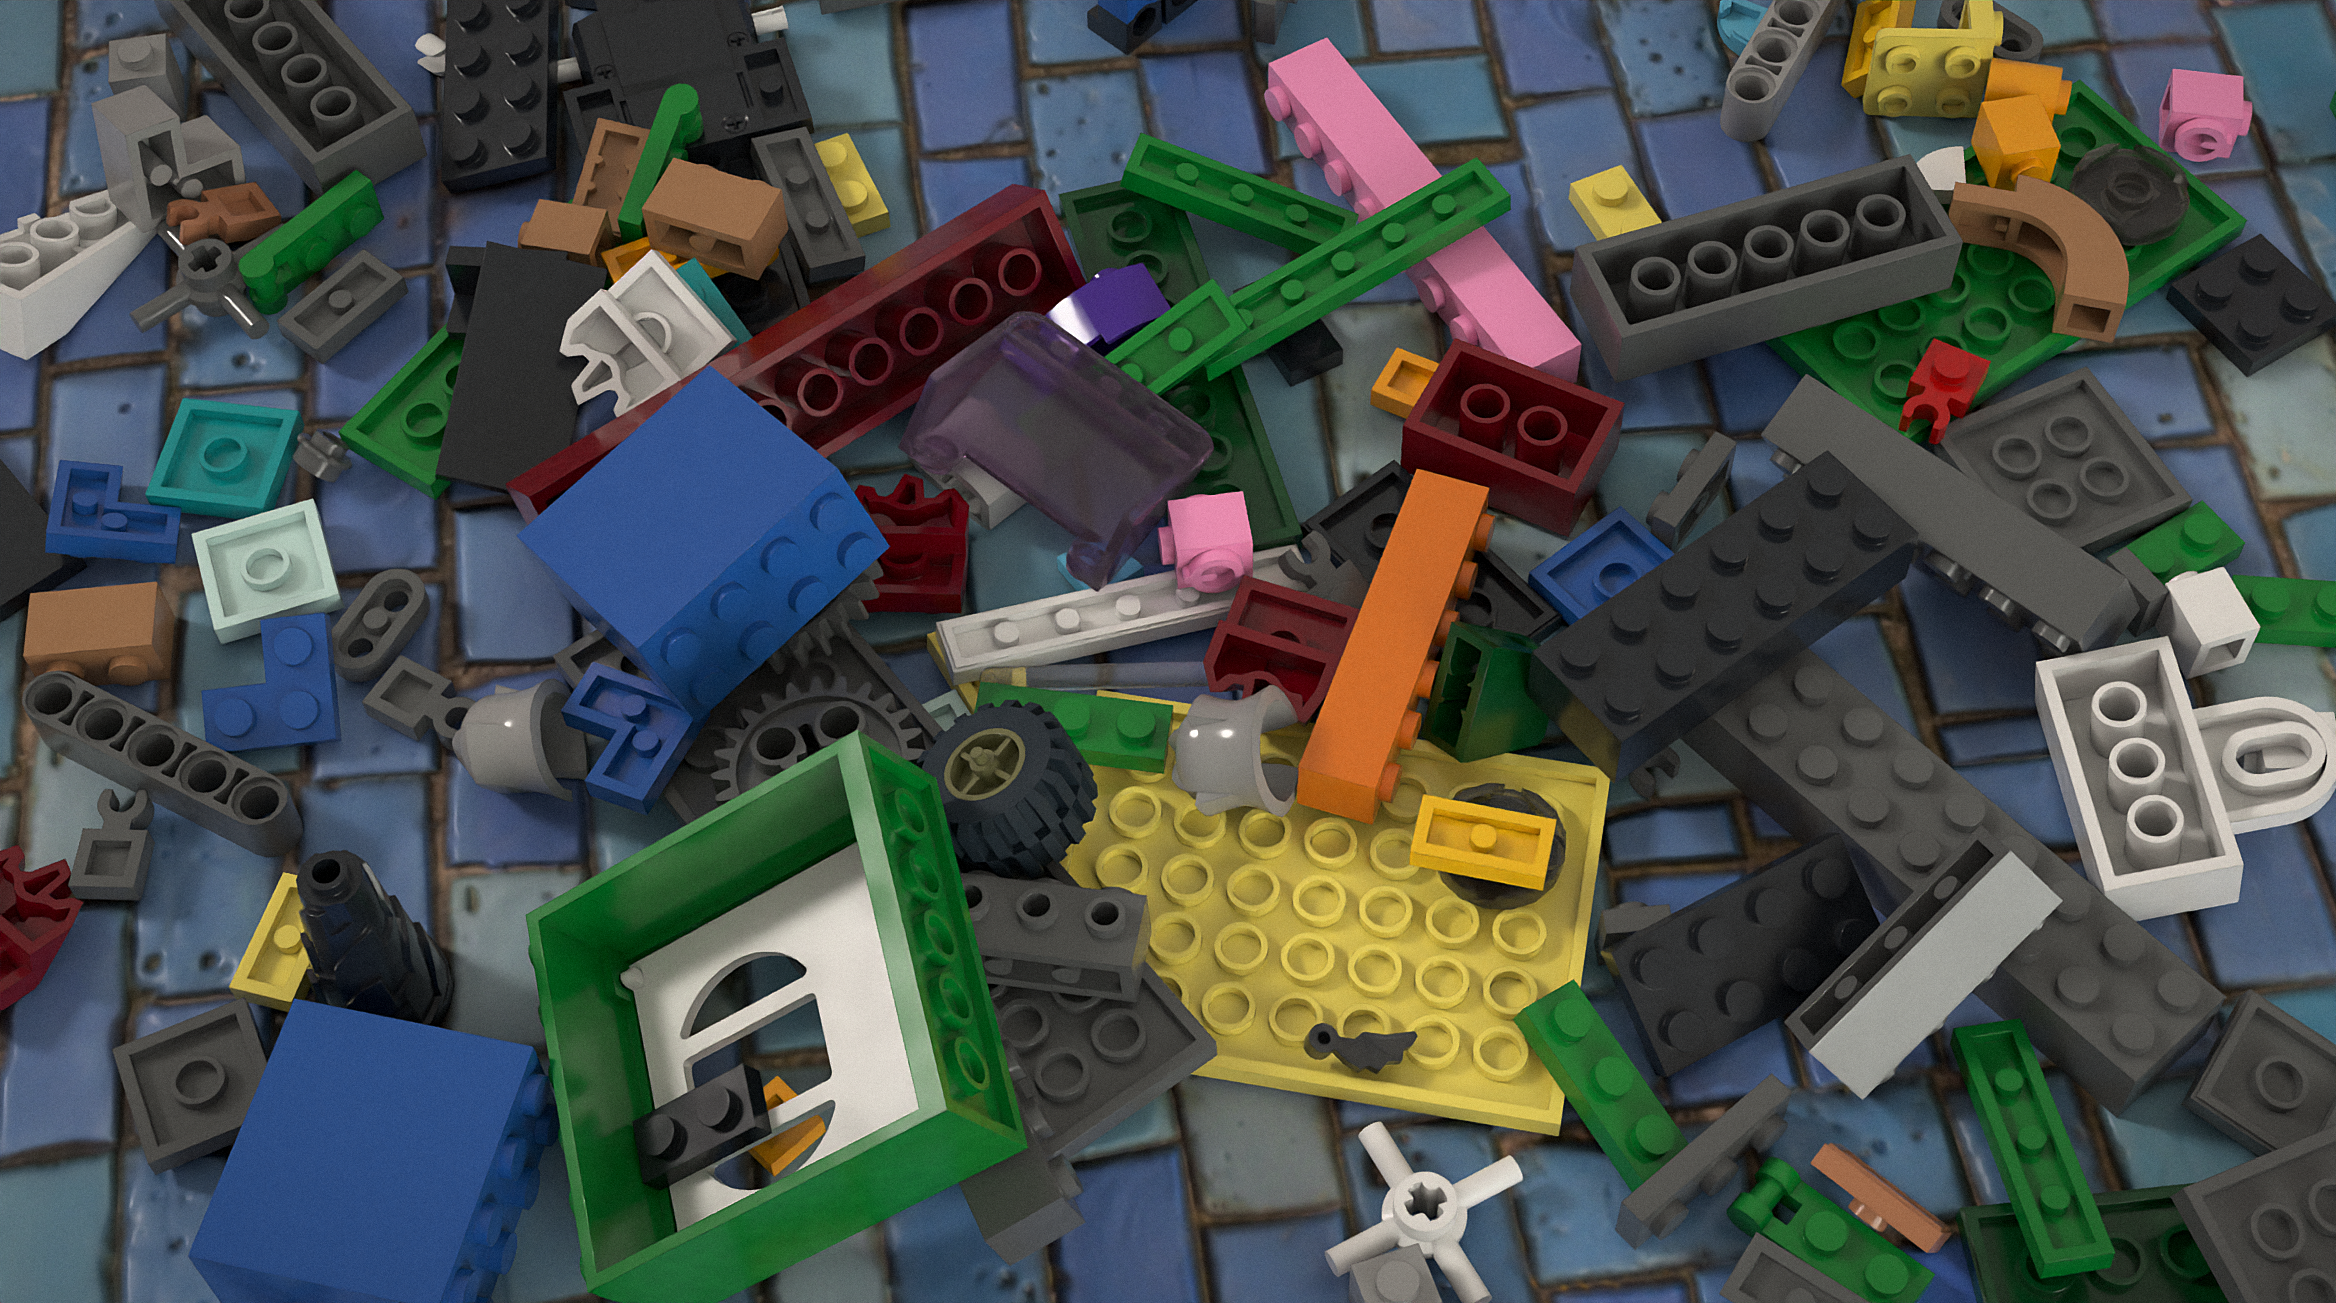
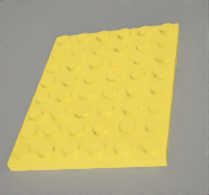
M1097 690L1096 696L1173 705L1171 734L1180 727L1192 705L1104 690ZM1309 722L1306 727L1294 723L1278 730L1261 733V763L1282 764L1298 768L1315 723ZM1417 739L1412 751L1401 749L1396 764L1402 765L1403 769L1394 801L1392 803L1382 801L1374 823L1370 825L1298 804L1297 795L1289 812L1283 817L1250 806L1223 811L1214 816H1205L1195 806L1196 800L1186 791L1179 789L1172 780V770L1176 760L1175 751L1170 745L1168 747L1164 774L1088 764L1094 774L1092 778L1098 787V797L1092 801L1096 807L1093 821L1083 824L1082 827L1086 834L1080 843L1071 844L1065 850L1068 856L1059 863L1080 887L1099 890L1111 886L1121 887L1134 894L1147 895L1152 932L1145 961L1216 1041L1218 1055L1191 1073L1192 1075L1559 1136L1565 1094L1515 1024L1513 1018L1525 1007L1573 979L1581 987L1610 779L1598 767L1504 753L1469 763H1460L1431 742ZM1423 794L1467 803L1484 798L1513 799L1535 808L1546 818L1556 819L1555 833L1561 843V866L1551 886L1534 900L1512 907L1484 906L1461 896L1445 881L1441 871L1409 865L1410 849ZM1320 1023L1329 1024L1337 1031L1339 1036L1355 1039L1363 1032L1386 1035L1415 1031L1418 1035L1410 1049L1403 1052V1059L1400 1064L1385 1065L1377 1074L1367 1069L1357 1073L1344 1065L1333 1053L1326 1059L1315 1060L1305 1052L1303 1046L1305 1036L1315 1025Z

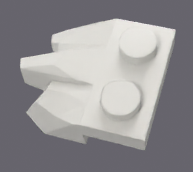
M651 249L609 290L600 289L567 320L559 352L567 357L584 355L590 361L571 385L577 404L580 405L607 390L615 391L619 398L613 411L616 417H619L724 355L738 340L661 253Z

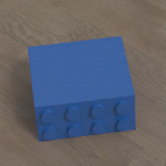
M710 365L516 535L573 607L696 723L890 547L839 469Z
M294 998L188 1254L189 1259L220 1303H494L491 1296L499 1274L506 1275L515 1259L517 1235L514 1232L522 1209H531L538 1194L540 1185L538 1165L545 1146L552 1147L555 1144L560 1128L556 1099L550 1087L549 1076L545 1075L534 1047Z

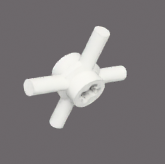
M1375 1122L1365 1127L1358 1137L1389 1185L1390 1190L1383 1201L1382 1222L1325 1251L1326 1260L1333 1273L1340 1277L1350 1271V1264L1382 1255L1395 1247L1400 1249L1419 1243L1425 1260L1435 1259L1462 1303H1489L1492 1296L1460 1247L1459 1241L1466 1229L1467 1209L1523 1180L1521 1170L1512 1156L1508 1155L1452 1185L1446 1178L1433 1172L1414 1173L1382 1122ZM1412 1212H1420L1419 1214L1412 1216ZM1435 1215L1437 1216V1219L1430 1221L1428 1219L1432 1218Z

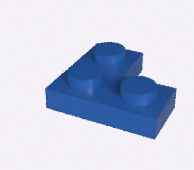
M59 460L46 529L45 552L68 554L77 558L101 557L133 560L143 564L155 562L175 564L182 508L120 502L123 466Z
M325 612L260 620L266 683L201 690L206 742L230 754L342 741L330 615Z
M592 662L561 709L566 726L610 741L585 779L589 795L646 816L710 716V712H708L696 723L652 681L596 662Z

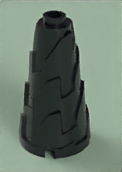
M332 850L312 855L302 864L296 878V883L303 907L298 911L304 928V932L300 933L311 965L306 969L315 997V1003L438 1027L450 1009L454 993V982L449 971L450 966L441 948L426 933L420 922H412L396 895L389 896L365 860L347 850Z

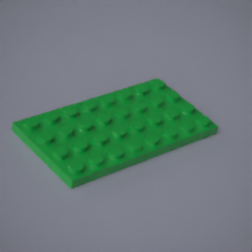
M2080 79L2072 84L2066 116L2054 114L2052 122L2061 147L2050 183L2071 193L2073 181L2084 168L2102 160L2124 158L2146 163L2165 173L2178 187L2183 201L2181 220L2169 234L2152 242L2131 244L2120 242L2124 249L2129 271L2125 311L2240 237L2247 220ZM1973 146L1968 147L1964 150L1966 183L1990 187ZM1941 204L1947 214L1949 204ZM1963 242L1950 288L1764 342L1802 378L1805 374H1808L1914 443L1919 444L1929 437L1930 431L1933 428L1932 423L1925 419H1916L1911 422L1909 429L1903 432L1899 430V421L1904 404L1911 398L1906 396L1909 380L1934 338L1991 361L1987 376L1967 412L2082 338L2052 332L2056 300L2055 291L2050 279L2037 264L2009 250ZM1950 414L1949 423L1959 417Z

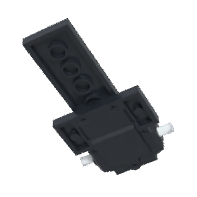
M595 0L597 11L573 24L572 38L574 44L572 46L575 57L558 61V84L579 79L582 80L583 87L563 91L583 165L598 118L651 130L666 90L672 85L679 83L690 85L697 91L704 126L700 138L686 144L684 150L688 152L687 162L709 165L721 172L748 180L762 181L750 154L751 138L806 127L809 134L815 133L812 116L785 38L762 43L758 42V35L788 29V22L782 5L751 14L750 7L745 0ZM785 234L778 246L779 255L777 259L764 269L759 280L732 272L711 278L752 337L811 303L787 234Z

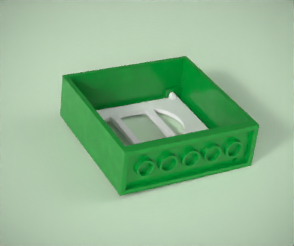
M859 730L848 734L525 915L530 940L528 954L534 967L540 1001L538 1015L544 1027L550 1062L548 1076L555 1092L560 1122L558 1137L565 1153L571 1189L569 1204L575 1216L581 1250L580 1271L586 1282L588 1293L618 1303H718L1028 1148L937 779ZM785 956L798 960L807 968L806 974L802 978L689 1037L697 1013L710 992L725 976L739 966L761 957ZM816 999L832 1069L830 1079L769 1110L768 1115L772 1134L663 1190L643 1184L632 1121L695 1089L692 1076V1066L695 1062ZM835 1106L832 1120L821 1143L811 1157L796 1172L757 1190L734 1189L724 1184L715 1176L714 1171L718 1165Z

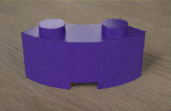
M1143 263L1121 269H1103L1095 274L1089 283L1063 299L1040 322L1032 325L1026 331L1023 338L1024 343L1016 356L1013 369L1036 407L1167 312L1171 307Z

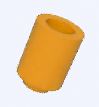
M1992 57L1983 102L2038 93L2052 124L2054 114L2066 116L2072 81L2061 79L2063 67Z

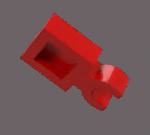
M1934 338L1909 380L1906 396L1911 398L1903 406L1899 430L1906 432L1911 422L1916 419L1928 420L1933 425L1929 443L1938 444L1945 436L1950 414L1961 419L1964 418L1987 376L1991 361Z

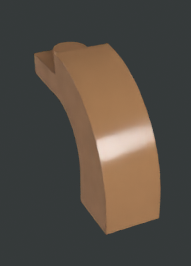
M2018 174L2014 191L1955 182L1947 215L1963 242L2018 253L2033 261L2046 273L2053 285L2056 298L2052 325L2053 333L2113 343L2126 307L2129 271L2124 249L2104 218L2090 205L2067 190L2029 176Z

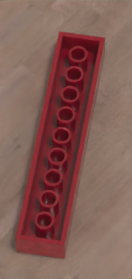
M1011 184L505 485L526 524L529 525L708 365L712 366L826 458L1023 338L1026 331L1032 325L1040 322L1058 303L1086 285L1085 279L1045 190Z

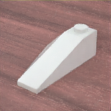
M108 189L70 201L69 212L55 217L41 219L37 214L33 213L17 218L18 229L0 234V349L11 355L28 360L65 336L155 237L157 229L142 233L110 201Z

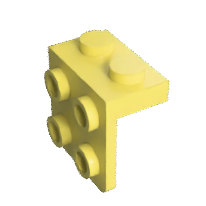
M1965 0L1958 29L1884 28L1879 30L1875 36L1863 96L1864 112L1867 115H1885L1888 117L1977 118L1984 87L1987 85L1994 46L1999 47L2002 42V11L1993 10V0Z

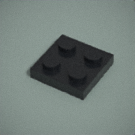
M2261 233L2173 282L2166 296V300L2246 377L2251 376L2336 326V303Z

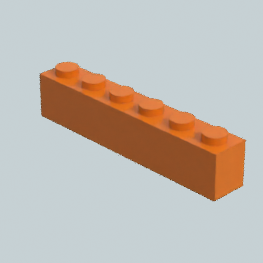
M1420 469L1416 470L1299 763L1298 804L1373 825L1381 802L1392 803L1394 801L1403 769L1402 765L1396 764L1401 749L1412 751L1422 721V713L1416 712L1421 697L1429 700L1431 698L1440 662L1435 661L1440 647H1445L1451 622L1459 621L1460 612L1454 611L1458 598L1468 601L1472 594L1478 572V564L1472 562L1476 550L1487 552L1492 540L1496 516L1487 514L1488 487Z

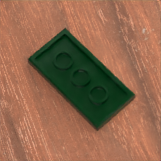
M2194 1183L2093 1193L2092 1196L2115 1250L2111 1267L2043 1279L2039 1278L2011 1202L1959 1208L1955 1217L1977 1303H2229L2171 1199V1196L2182 1188Z

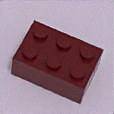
M1455 338L1403 424L1400 465L1412 475H1415L1416 470L1420 469L1488 487L1489 506L1569 537L1618 449L1625 403Z

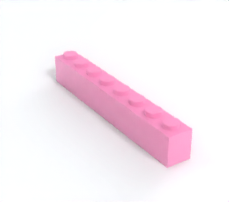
M1327 37L1268 63V89L1265 91L1264 97L1270 114L1278 122L1283 120L1294 134L1301 153L1308 159L1313 158L1324 171L1326 181L1334 194L1337 196L1343 195L1353 207L1355 213L1359 214V223L1442 177ZM1484 226L1403 271L1417 287L1419 297L1424 306L1432 313L1437 312L1448 325L1453 340L1455 338L1568 382H1577L1582 344Z

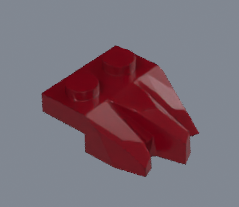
M905 473L893 493L887 496H878L874 487L859 484L854 493L890 546L877 558L883 570V576L873 580L879 592V597L873 600L861 601L867 613H962L968 574L969 504L955 488L945 489L934 498H924L923 479Z
M1243 575L1225 621L1219 620L1203 660L1210 692L1239 690L1243 691L1242 699L1256 694L1269 685L1277 686L1285 693L1293 705L1299 719L1297 724L1306 727L1323 706L1361 609Z
M19 845L0 851V1012L33 991L41 983L72 928L83 904L81 900L68 898L72 894L68 886L71 871L66 859L31 872L24 871L25 855Z

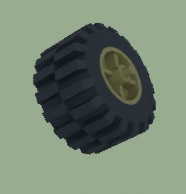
M1018 699L1004 700L1000 707H995L990 702L978 706L977 712L970 716L964 713L954 719L955 725L947 731H939L932 739L934 746L931 750L922 752L917 764L921 769L937 779L959 872L967 873L973 870H983L1001 878L1018 880L1024 874H1027L1031 879L1044 873L1043 867L1052 861L1057 865L1068 856L1065 850L1071 844H1079L1085 836L1086 832L1082 826L1093 821L1096 807L1092 801L1098 797V787L1092 778L1094 776L1092 770L1059 720L1050 711L1045 712L1041 705L1029 701L1022 706Z

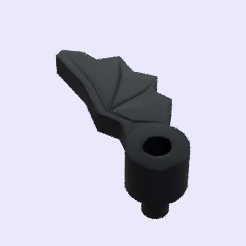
M1320 1023L1315 1025L1305 1036L1303 1046L1305 1052L1315 1060L1326 1059L1333 1053L1344 1065L1357 1073L1367 1069L1377 1074L1385 1065L1400 1064L1403 1059V1052L1410 1049L1418 1035L1415 1031L1386 1035L1363 1032L1355 1039L1341 1037L1331 1025Z

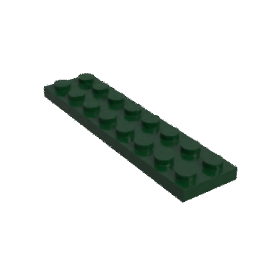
M1121 180L1058 194L1059 209L1086 284L1090 282L1095 274L1103 269H1121L1143 263L1172 308L1210 280L1186 211L1120 187ZM1241 364L1209 382L1197 369L1130 418L1165 526H1168L1167 501L1185 499L1197 494L1216 495L1243 491L1253 540V553L1297 544L1298 549L1302 548L1301 540L1303 533Z

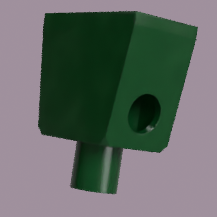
M1459 621L1451 622L1420 736L1460 763H1469L1538 745L1545 737L1550 718L1526 694L1532 651L1541 645L1522 634Z

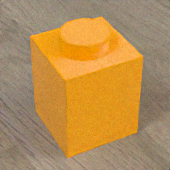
M2038 93L1981 102L1971 144L1990 188L2014 191L2018 174L2050 183L2061 144Z

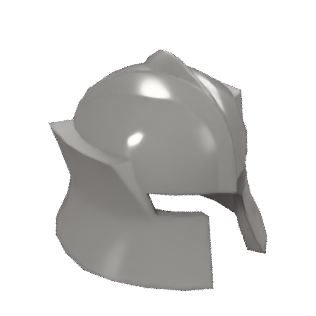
M555 678L546 679L531 688L520 691L496 684L495 694L483 697L470 707L462 721L461 728L454 735L452 746L458 760L466 768L476 784L481 788L498 793L537 792L573 802L572 791L563 788L555 778L585 780L589 774L590 763L586 732L566 726L561 713V709L572 694L564 683Z
M1269 685L1256 694L1241 700L1220 699L1207 694H1201L1194 699L1180 727L1174 730L1168 738L1169 745L1175 751L1176 760L1172 770V780L1179 789L1186 791L1196 800L1195 806L1205 816H1214L1223 811L1242 806L1259 808L1279 817H1283L1289 812L1297 795L1298 768L1282 764L1261 763L1260 758L1261 733L1284 728L1297 723L1299 720L1293 705L1279 687Z

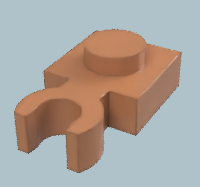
M256 182L201 191V202L189 199L174 200L167 205L166 223L169 227L181 225L179 241L183 245H190L195 241L207 239L208 235L218 234L224 243L249 241L281 224V214Z

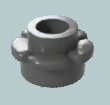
M318 428L313 436L307 433H300L297 436V440L301 443L292 457L297 464L311 474L334 483L343 470L347 471V469L352 467L351 460L345 455L349 450V446L334 434Z

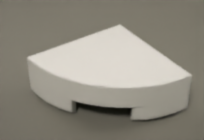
M1963 146L1947 147L1933 151L1916 163L1940 204H1950L1955 182L1966 183Z

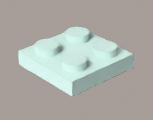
M313 498L191 534L214 631L221 644L261 633V619L321 612L329 613L345 608L321 517Z

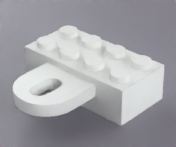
M2168 636L2036 662L2035 705L2088 882L2135 921L2238 902L2244 864L2234 835L2304 820L2319 811L2327 803L2335 790L2336 735L2330 725L2318 713L2296 701L2269 696L2248 698L2192 709ZM2277 746L2296 747L2302 750L2309 759L2302 766L2265 774L2248 773L2237 763V759L2244 754L2260 751L2261 748Z

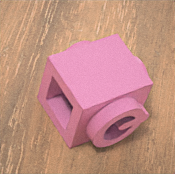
M2172 69L2159 108V147L2164 151L2177 152L2184 159L2194 162L2208 161L2217 157L2229 158L2237 136H2246L2251 123L2252 102L2243 101V76Z
M1243 491L1216 495L1197 494L1185 499L1167 501L1168 526L1157 528L1162 565L1174 564L1178 589L1194 587L1196 590L1204 593H1220L1237 586L1241 582L1243 575L1253 577V540Z

